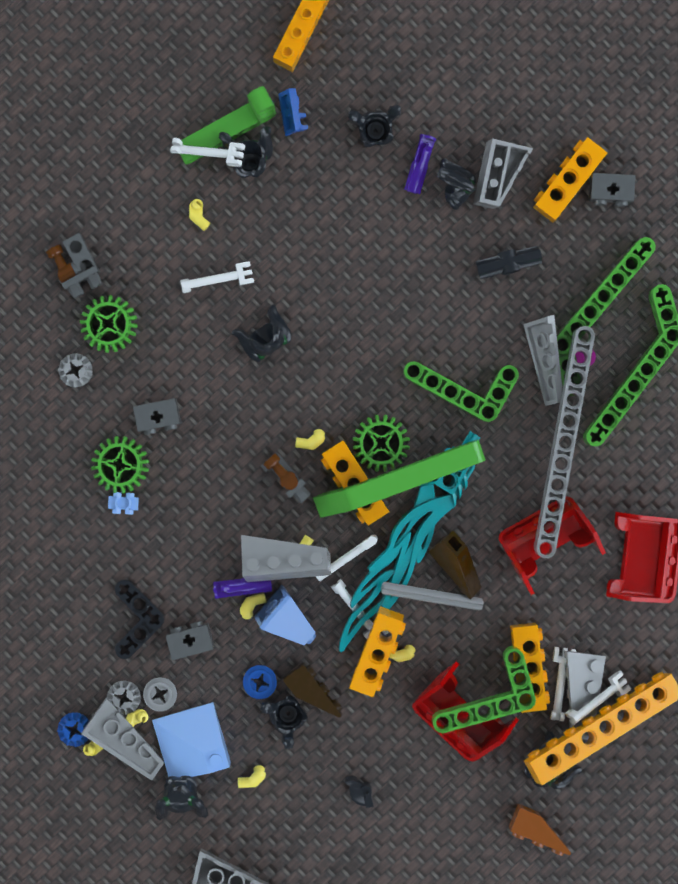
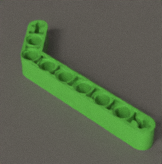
M644 237L634 243L557 334V341L562 339L567 344L566 350L560 351L558 349L562 387L566 371L562 369L561 364L564 360H568L573 335L570 330L571 325L576 323L580 327H591L654 253L656 245L651 238ZM646 244L647 251L641 253L640 256L636 255L642 249L641 245ZM627 259H632L635 262L633 270L626 267ZM613 275L620 276L622 280L620 286L612 283ZM600 291L607 293L608 299L606 302L599 300L598 293ZM586 307L594 310L593 318L585 316L584 310ZM580 331L578 334L579 340L586 333L585 331ZM574 373V377H571V382L578 385L581 377L578 373Z
M657 285L648 294L659 335L584 432V442L589 446H600L604 443L678 346V314L672 292L667 285ZM663 292L664 296L661 298L656 297V293ZM667 302V305H664L660 308L658 307L659 304ZM663 310H667L670 313L668 321L663 320L661 317ZM669 330L674 331L676 334L674 341H670L667 338ZM656 347H660L663 350L661 358H657L654 355ZM643 364L650 366V373L648 375H644L641 372ZM631 380L635 381L638 385L635 392H631L628 388ZM618 397L623 398L625 402L622 409H618L615 405ZM605 414L610 415L612 418L609 426L604 425L602 422ZM600 428L605 430V432L599 431L597 434L598 441H591V433H596Z
M478 439L358 484L319 494L313 497L320 518L344 513L476 465L486 459Z

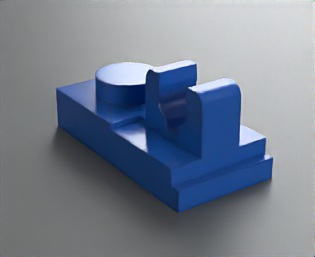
M290 88L279 93L285 136L308 129V125H302L300 119L305 118L306 114L299 113V98L296 88Z

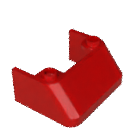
M566 497L556 549L569 541H572L577 547H585L594 543L602 555L606 554L597 531L574 499ZM556 501L547 505L550 512L555 511L558 507ZM540 510L506 528L499 534L498 538L530 595H533L534 591L528 579L536 574L538 567L535 560L541 558L534 551ZM547 521L544 524V531L549 533L553 530V522ZM542 543L540 545V552L542 554L549 552V543Z
M457 661L442 671L412 705L415 713L434 730L432 716L435 712L467 703L454 691L458 685L453 675V672L459 665ZM461 711L457 715V719L460 721L468 718V712ZM439 717L436 724L440 727L445 726L448 719L446 717ZM515 717L504 724L500 718L454 731L437 733L462 757L474 762L503 744L519 719Z

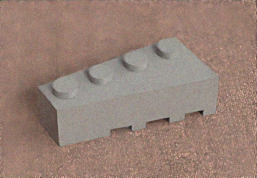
M241 535L243 578L247 582L331 575V558L327 548Z

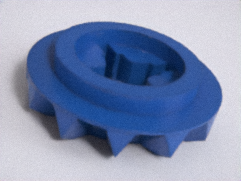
M256 665L245 673L243 686L246 693L252 698L265 699L275 691L277 678L273 670L266 665ZM261 674H264L263 681L267 684L261 685L259 690H256L257 683L252 679H259Z
M76 712L65 715L58 725L57 732L60 740L67 746L74 747L86 743L88 738L82 735L81 732L88 724V718ZM77 722H79L77 725V730L80 731V733H75V735H73L71 738V730L68 727H73Z

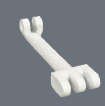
M173 138L171 153L227 158L226 163L228 166H242V161L235 158L243 159L244 153L236 150L244 151V144L230 142L229 149L183 145L182 141L178 138Z
M250 261L235 264L236 271L192 280H180L182 293L191 292V288L238 279L240 286L254 283V278L245 279V276L253 274L252 270L243 271V268L251 266Z
M375 534L370 535L359 545L331 563V574L363 551L375 545L378 537ZM326 575V576H316V578H317L319 581H322L324 578H326V577L329 576V575Z
M341 579L336 584L330 586L336 594L341 596L352 611L359 606L356 604L353 608L350 607L352 596L345 589L346 585ZM364 611L359 613L358 619L365 614ZM370 619L363 624L367 629L363 633L366 639L373 625ZM386 630L382 631L384 635H387L389 633Z
M554 647L552 661L559 662L554 706L550 719L564 722L565 713L562 712V703L566 680L565 668H567L564 650L568 651V648H563L562 656H559V647Z
M617 671L610 676L608 680L611 686L580 710L571 709L565 713L567 718H570L571 725L578 723L613 694L616 693L620 697L631 690L629 685L624 686L627 683L626 678L618 680L623 676L622 671Z

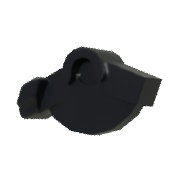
M354 775L346 777L345 783L350 785L352 800L358 805L366 806V808L374 807L371 785L367 782H361Z

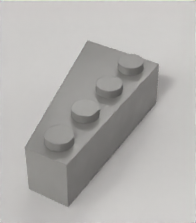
M202 848L199 852L192 884H269Z

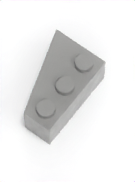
M497 139L487 141L473 204L491 209L500 207L533 148Z

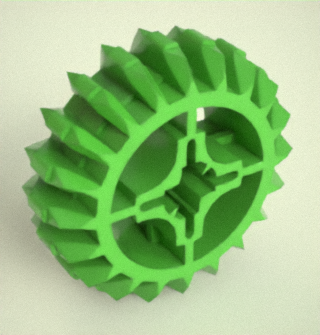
M109 295L108 302H106L104 296H100V304L96 299H93L92 302L95 307L87 305L86 308L90 310L89 314L82 312V315L87 317V320H80V324L87 326L82 328L81 332L89 333L84 337V340L87 341L92 338L89 345L93 347L98 343V351H101L103 346H105L104 350L106 353L110 352V346H112L114 352H118L117 345L125 349L126 346L123 341L131 344L132 340L128 338L129 334L136 336V333L131 331V328H138L137 324L131 322L137 320L136 315L130 316L134 309L129 308L126 310L129 305L127 301L120 305V297H117L115 302H113L114 298L112 295ZM106 307L118 308L109 316H104L99 312ZM122 313L126 320L124 332L118 327V321ZM94 317L100 322V328L97 330L98 333L96 335L93 331ZM101 318L109 321L113 319L114 322L112 324H114L113 327L117 331L109 327L105 329V321ZM110 332H114L119 336L114 341L107 342L101 340L103 336Z
M375 415L376 422H372V419L368 417L369 425L366 426L365 423L361 422L360 425L364 430H355L356 433L360 434V438L353 437V441H359V445H354L353 449H360V452L356 453L355 456L360 457L363 455L364 458L360 463L364 464L366 460L369 461L368 469L372 467V464H375V471L378 472L379 465H383V471L386 472V465L390 464V467L395 469L393 462L396 460L398 464H402L398 457L400 455L405 458L407 457V454L403 453L402 449H409L410 446L403 445V441H409L410 438L402 437V434H405L407 430L399 431L398 428L402 426V423L399 422L396 426L393 425L395 422L394 417L391 418L389 423L386 422L387 415L383 416V421H379V415ZM384 425L391 429L385 435L380 436L371 428ZM366 433L373 440V446L367 453L363 446ZM395 433L399 440L396 453L389 446V440ZM373 435H375L377 438L380 437L381 439L382 437L386 438L389 435V437L385 441V445L389 449V452L385 448L382 449V447L380 449L377 448L373 452L377 445V441L373 437ZM378 451H384L391 458L385 461H376L371 457Z
M115 436L114 444L108 438V446L103 443L99 445L103 449L102 452L100 450L94 451L95 454L99 455V458H92L93 462H98V466H92L91 469H98L99 473L94 475V478L101 476L102 479L98 484L102 485L107 482L105 490H109L113 486V493H117L119 487L122 493H126V486H128L130 491H133L134 486L132 483L139 487L141 483L138 478L146 479V476L141 474V472L149 471V468L143 467V464L149 463V460H142V457L147 455V452L139 453L142 445L139 444L133 447L136 442L134 439L127 444L128 437L126 436L123 437L122 443H120L119 436ZM120 447V451L115 459H105L109 451ZM127 449L136 457L137 465L127 460ZM121 458L122 463L130 467L121 468L122 471H119V467L110 462H120L119 459ZM104 465L113 469L114 481L107 476ZM126 470L136 471L130 480L120 482Z

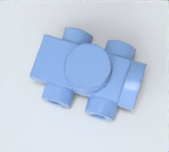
M122 492L113 493V496H109L108 509H112L114 514H121V509L125 510V514H133V510H138L139 497H134V493H126V497H122Z

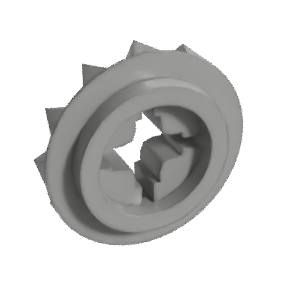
M74 353L67 355L60 361L58 371L60 379L66 385L81 387L90 380L93 369L87 357ZM71 362L76 367L83 366L78 371L80 378L75 374H67L72 370Z
M158 677L146 684L143 698L150 709L166 711L174 705L178 693L175 685L169 679ZM157 688L161 691L168 689L164 694V700L160 697L153 699L157 693Z
M118 681L108 690L107 698L121 714L127 715L138 708L141 694L134 683ZM127 690V698L131 701H125L120 706L121 699L116 695H122Z

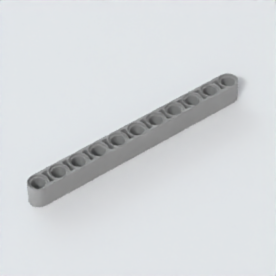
M588 326L576 329L571 339L534 543L535 553L543 558H550L555 554L595 338L594 331ZM580 331L587 332L588 340L586 342L579 340L578 334ZM576 352L584 354L583 363L575 361ZM573 373H578L581 377L578 385L571 382V375ZM569 394H574L577 398L574 406L567 403ZM566 415H570L573 419V424L570 427H566L563 424V418ZM563 436L569 439V445L566 448H562L559 445V440ZM562 457L565 460V467L559 470L555 466V461L557 458ZM556 478L561 481V488L557 491L551 487L552 481ZM551 500H555L558 504L557 509L553 512H550L547 508L548 502ZM547 521H551L554 524L553 530L549 533L544 531V524ZM544 542H548L550 545V550L546 554L540 552V545Z

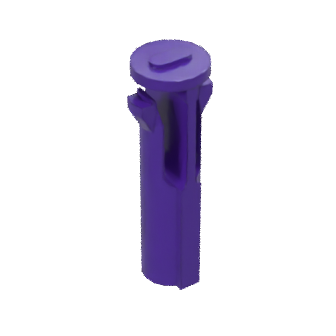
M420 134L417 151L404 188L408 192L419 195L428 169L431 152L436 142V138L425 134Z
M244 578L213 582L215 599L272 592L271 580L247 582Z

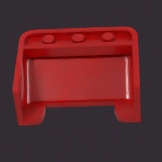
M616 512L614 525L618 530L625 531L620 579L608 581L606 596L635 602L671 603L676 596L678 581V519Z

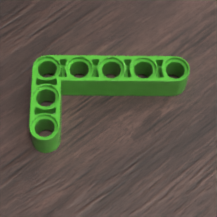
M261 86L247 95L249 103L182 139L183 145L218 149L222 146V141L219 139L220 132L228 133L232 140L272 119L276 115L275 105L265 87ZM180 154L186 165L203 157L200 155Z
M409 362L403 370L407 380L484 422H491L496 419L519 376L518 370L514 366L507 365L502 367L498 371L485 397L482 398L418 362ZM414 365L419 369L417 377H410L408 375L407 369L409 366ZM509 369L513 372V379L511 381H506L503 378L504 370ZM428 376L436 377L438 382L436 387L431 388L427 386L426 379ZM447 386L455 388L456 395L453 398L445 395V388ZM495 388H500L503 391V397L500 400L495 399L492 395ZM466 396L474 399L475 403L472 408L464 406L463 401ZM486 406L493 410V415L489 419L482 415V410Z
M514 646L506 648L503 652V660L511 691L435 712L432 716V724L435 730L440 733H446L531 709L535 705L536 698L523 653ZM517 652L519 654L516 662L508 661L510 653ZM517 673L524 674V680L520 683L514 682V676ZM527 693L530 695L529 702L525 704L520 703L519 699L522 694ZM503 699H507L510 702L509 707L506 709L499 708V702ZM482 705L489 707V711L485 715L478 713V709ZM461 711L468 712V718L464 721L457 719V715ZM439 717H446L448 719L445 726L440 727L436 724Z

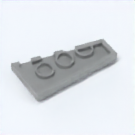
M551 315L523 324L545 406L560 403L563 389L555 317Z
M564 650V658H566L567 664L565 674L568 678L567 698L569 699L570 706L568 710L578 711L600 694L606 656ZM598 707L591 711L584 718H582L575 725H571L569 721V728H576L582 724L581 721L588 716H596ZM587 732L582 735V739H589Z
M107 697L81 732L82 735L150 780H153L164 764L161 757Z

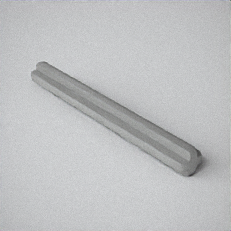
M383 582L381 587L383 595L473 610H482L484 604L483 599L478 597L469 599L466 595Z

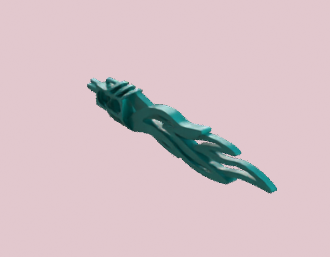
M469 431L462 444L478 440L480 437ZM475 465L450 474L452 480L448 485H444L443 476L418 486L420 488L414 507L407 511L396 523L386 549L367 567L369 573L359 584L351 598L350 607L353 608L374 587L367 599L348 618L339 641L340 652L345 650L361 626L374 614L377 615L380 606L390 609L399 597L382 595L379 602L368 610L349 632L355 618L380 593L383 582L390 578L389 583L408 584L415 562H421L430 545L435 524L447 512L455 508L456 498H461L462 488L466 490L468 486L467 480L474 471ZM434 484L448 494L435 497ZM428 513L409 544L411 528L423 515ZM408 523L407 527L405 528V530L403 531V533H402V534L400 535V537L398 538L400 532L402 531V529L404 528V526ZM397 557L393 569L384 571L363 589V587L378 572H380L382 569L388 566Z

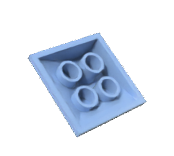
M213 702L152 720L168 777H194L230 767V757Z

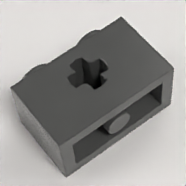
M592 173L590 175L588 201L594 202V205L605 206L608 202L615 203L617 207H627L628 204L634 201L635 175ZM610 186H613V190L616 189L613 195H610L611 191H607Z
M176 398L133 407L138 432L143 431L144 435L157 433L156 429L164 427L165 431L177 429V424H182ZM157 411L163 415L160 423L157 420H153V416L156 415L155 412Z
M201 620L191 623V627L182 629V626L169 629L170 633H167L166 640L171 659L176 660L213 650L215 645L209 623L203 624ZM187 634L195 638L192 642L193 644H190L189 641L185 642Z

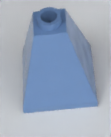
M283 585L275 591L267 603L254 616L262 630L302 645L310 644L316 637V632Z

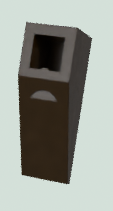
M454 530L441 538L428 551L469 599H472L482 588L468 547Z
M303 662L283 677V681L296 698L338 718L342 716L340 711L343 709L336 698L333 700L327 694L330 690L323 681L321 683L318 682L315 678L317 673L310 664L306 666Z

